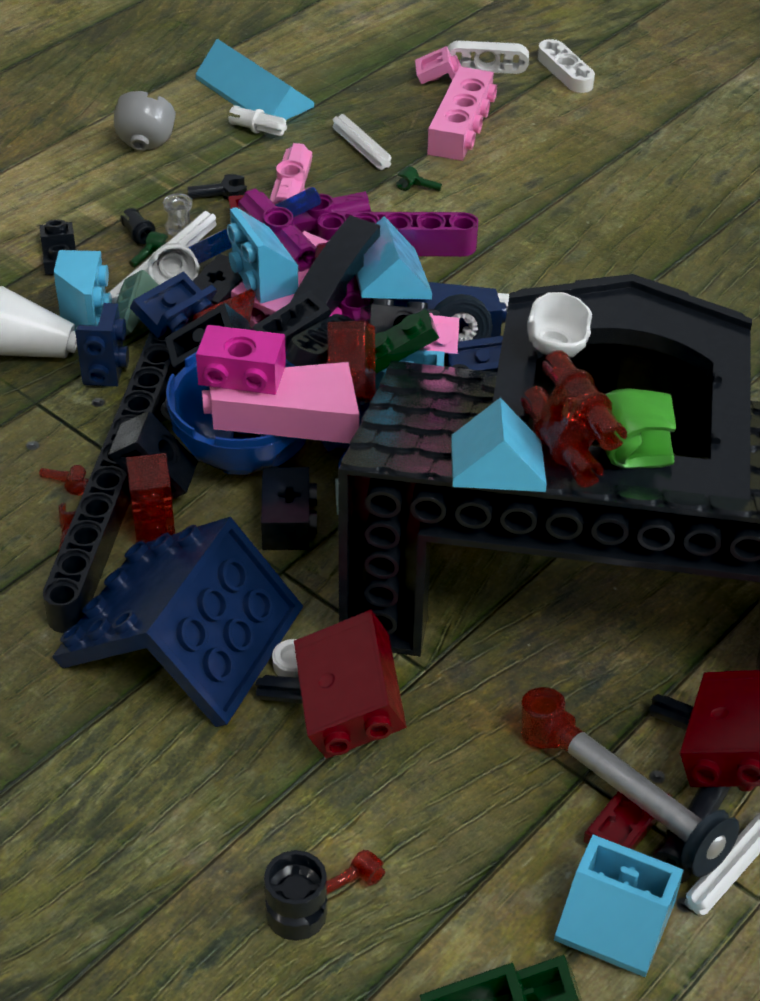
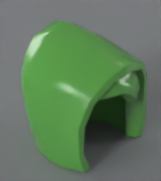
M627 388L613 390L596 398L591 407L590 416L595 432L611 464L622 469L662 468L674 464L670 432H675L676 422L670 394Z

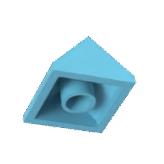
M501 398L497 399L452 434V487L546 492L547 483L541 439Z

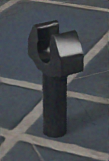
M236 174L224 175L222 183L187 187L188 199L224 196L228 200V196L245 195L247 191L244 176Z

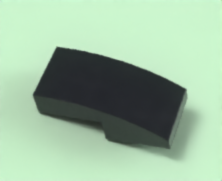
M60 219L51 220L44 225H39L45 275L54 274L59 250H76L72 222H65Z

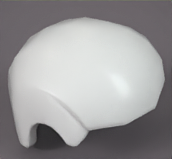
M179 243L162 245L151 255L148 263V274L159 285L183 271L193 281L198 276L200 269L198 260L191 249Z
M548 292L537 298L532 305L527 321L529 341L533 343L534 348L543 354L555 358L574 357L586 347V343L591 335L592 312L577 297L564 292Z

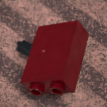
M372 610L295 640L294 647L299 678L265 675L263 678L259 677L255 683L257 687L256 696L261 700L303 704L307 737L326 759L345 754L351 749L374 740L384 739L392 733L407 728L389 634Z
M760 670L704 672L694 707L660 694L653 696L652 704L649 707L651 716L686 730L680 756L690 787H738L740 791L749 792L755 786H760Z

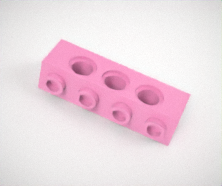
M459 66L428 128L427 155L463 161L468 149H473L476 133L480 134L483 117L487 118L490 102L494 103L496 98L497 85L493 84L494 72Z

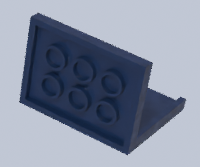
M231 516L198 527L190 525L182 532L172 535L165 533L156 540L146 543L139 541L131 546L125 553V562L105 579V588L99 596L94 597L84 606L82 610L84 615L80 621L62 635L60 639L62 644L52 656L62 668H67L147 648L215 727L227 725L271 658L274 648L282 641L304 607Z

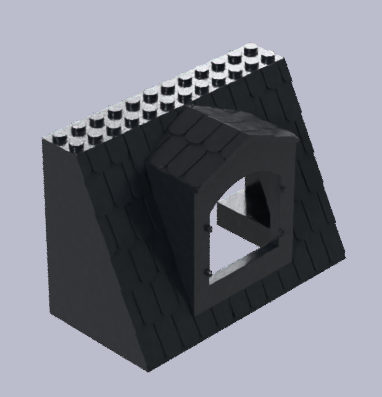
M634 274L576 280L575 283L526 288L510 292L497 372L391 361L338 469L339 622L372 610L389 634L392 653L421 657L428 616L431 542L760 582V402L751 401L752 318L746 317L741 312L690 296L688 292ZM548 292H564L577 297L592 312L591 335L586 343V347L574 357L555 358L543 354L534 348L533 343L529 341L527 321L532 305L537 298ZM632 388L670 394L676 422L675 432H670L673 453L708 457V459L674 455V464L666 467L622 469L611 464L603 447L541 440L547 483L546 492L452 487L451 437L453 433L497 399L501 398L539 438L601 445L590 416L593 403L596 398L613 390ZM760 648L756 660V670H760Z

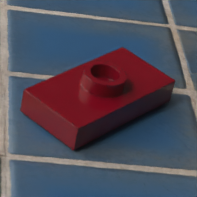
M618 791L585 831L583 842L589 844L592 835H596L635 850L657 820Z

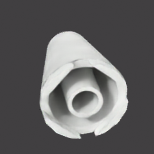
M0 286V355L66 358L69 352L75 353L77 341L74 323Z

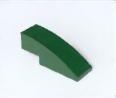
M565 955L518 971L514 963L511 962L420 994L421 1001H582L574 973Z

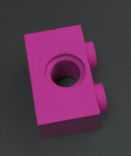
M207 325L196 353L198 385L276 395L286 366L285 334Z

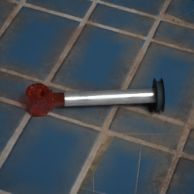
M539 687L529 690L523 696L522 737L528 745L539 749L561 747L684 840L686 843L681 855L682 866L686 869L692 868V872L696 877L706 876L713 872L731 852L740 830L739 821L735 817L729 818L728 813L723 809L710 813L703 820L575 726V717L566 711L564 696L559 691L553 688Z

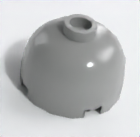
M131 91L121 95L114 109V128L118 137L128 146L138 151L161 147L171 137L176 116L172 104L161 96H158L157 100L147 97L148 92Z

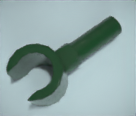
M411 166L405 167L398 174L402 178L396 182V186L403 191L409 190L413 185L441 191L442 188L441 183L420 177L417 170Z
M155 231L150 232L146 239V246L129 261L130 265L135 268L148 255H151L162 245L166 244L165 240L168 238V235Z

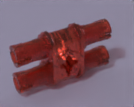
M557 350L546 356V359L549 360L554 369H552L548 362L543 361L542 364L544 372L556 385L550 397L544 388L532 387L524 393L532 405L523 397L521 398V405L533 419L534 433L547 444L553 460L560 465L567 466L579 486L589 487L599 481V478L591 468L594 469L597 475H603V467L588 450L594 439L596 438L604 450H614L623 444L615 434V430L623 439L627 438V431L612 414V403L609 397L599 392L594 385V379L590 373L577 369L566 352Z

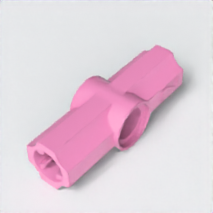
M293 143L290 148L285 150L282 162L276 166L277 178L270 200L277 207L286 208L299 205L300 200L305 196V182L312 163V151L308 150L304 144Z

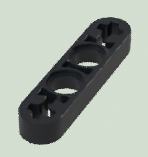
M334 314L295 335L287 348L286 359L295 366L324 364L354 346L362 327L350 317Z

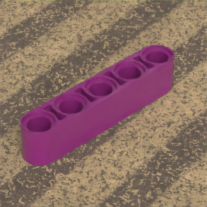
M326 212L317 219V236L327 241L331 239L350 215L375 224L385 216L415 248L418 256L463 257L474 254L477 249L479 221L475 215L466 212Z

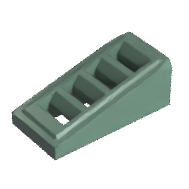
M141 270L125 279L116 302L119 306L120 318H125L126 335L131 333L140 321L130 309L132 301L159 285L145 270Z

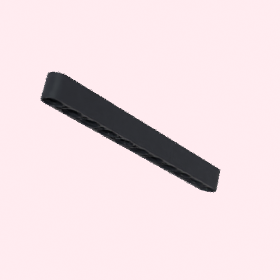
M150 331L43 589L47 621L50 628L54 631L65 633L70 627L76 625L84 615L82 612L84 606L93 599L137 485L108 454L121 423L147 411H150L160 422L162 421L163 415L160 408L167 398V383L171 374H174L176 377L179 373L172 366L165 337L172 334L171 331L160 338H157Z

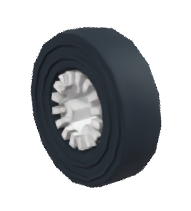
M456 294L446 297L435 307L434 310H440L439 316L462 317L469 324V326L463 327L462 333H459L458 342L491 337L493 328L491 314L485 305L475 297Z

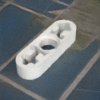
M553 39L543 40L539 43L538 60L565 86L577 93H586L593 89L594 71L562 42Z
M454 41L447 47L451 56L456 55V52H462V59L459 60L461 67L494 73L520 74L529 65V51L521 44ZM471 52H475L474 61H471ZM484 52H491L496 58L494 61L486 63L479 56ZM500 54H504L503 63L500 62ZM514 55H519L518 63L513 62Z

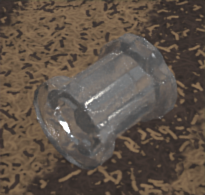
M171 194L163 201V207L167 211L168 216L165 229L171 236H175L192 222L190 210L192 209L193 202L192 198L186 194Z

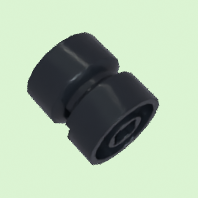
M299 850L283 852L273 858L266 867L264 874L265 908L268 925L275 934L284 939L295 941L308 939L317 934L326 922L327 874L325 866L318 857L309 852Z

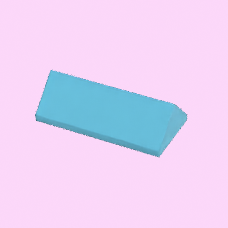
M216 39L195 74L196 80L233 105L254 111L262 109L266 114L282 117L285 120L314 108L312 100L219 39Z
M385 216L376 223L380 225V237L364 254V266L355 275L361 298L432 300V291L415 248Z

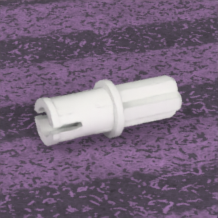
M237 105L230 109L229 113L240 115V118L228 117L231 125L250 128L254 133L262 131L277 136H282L284 131L287 130L284 118L266 114L262 109L254 111Z

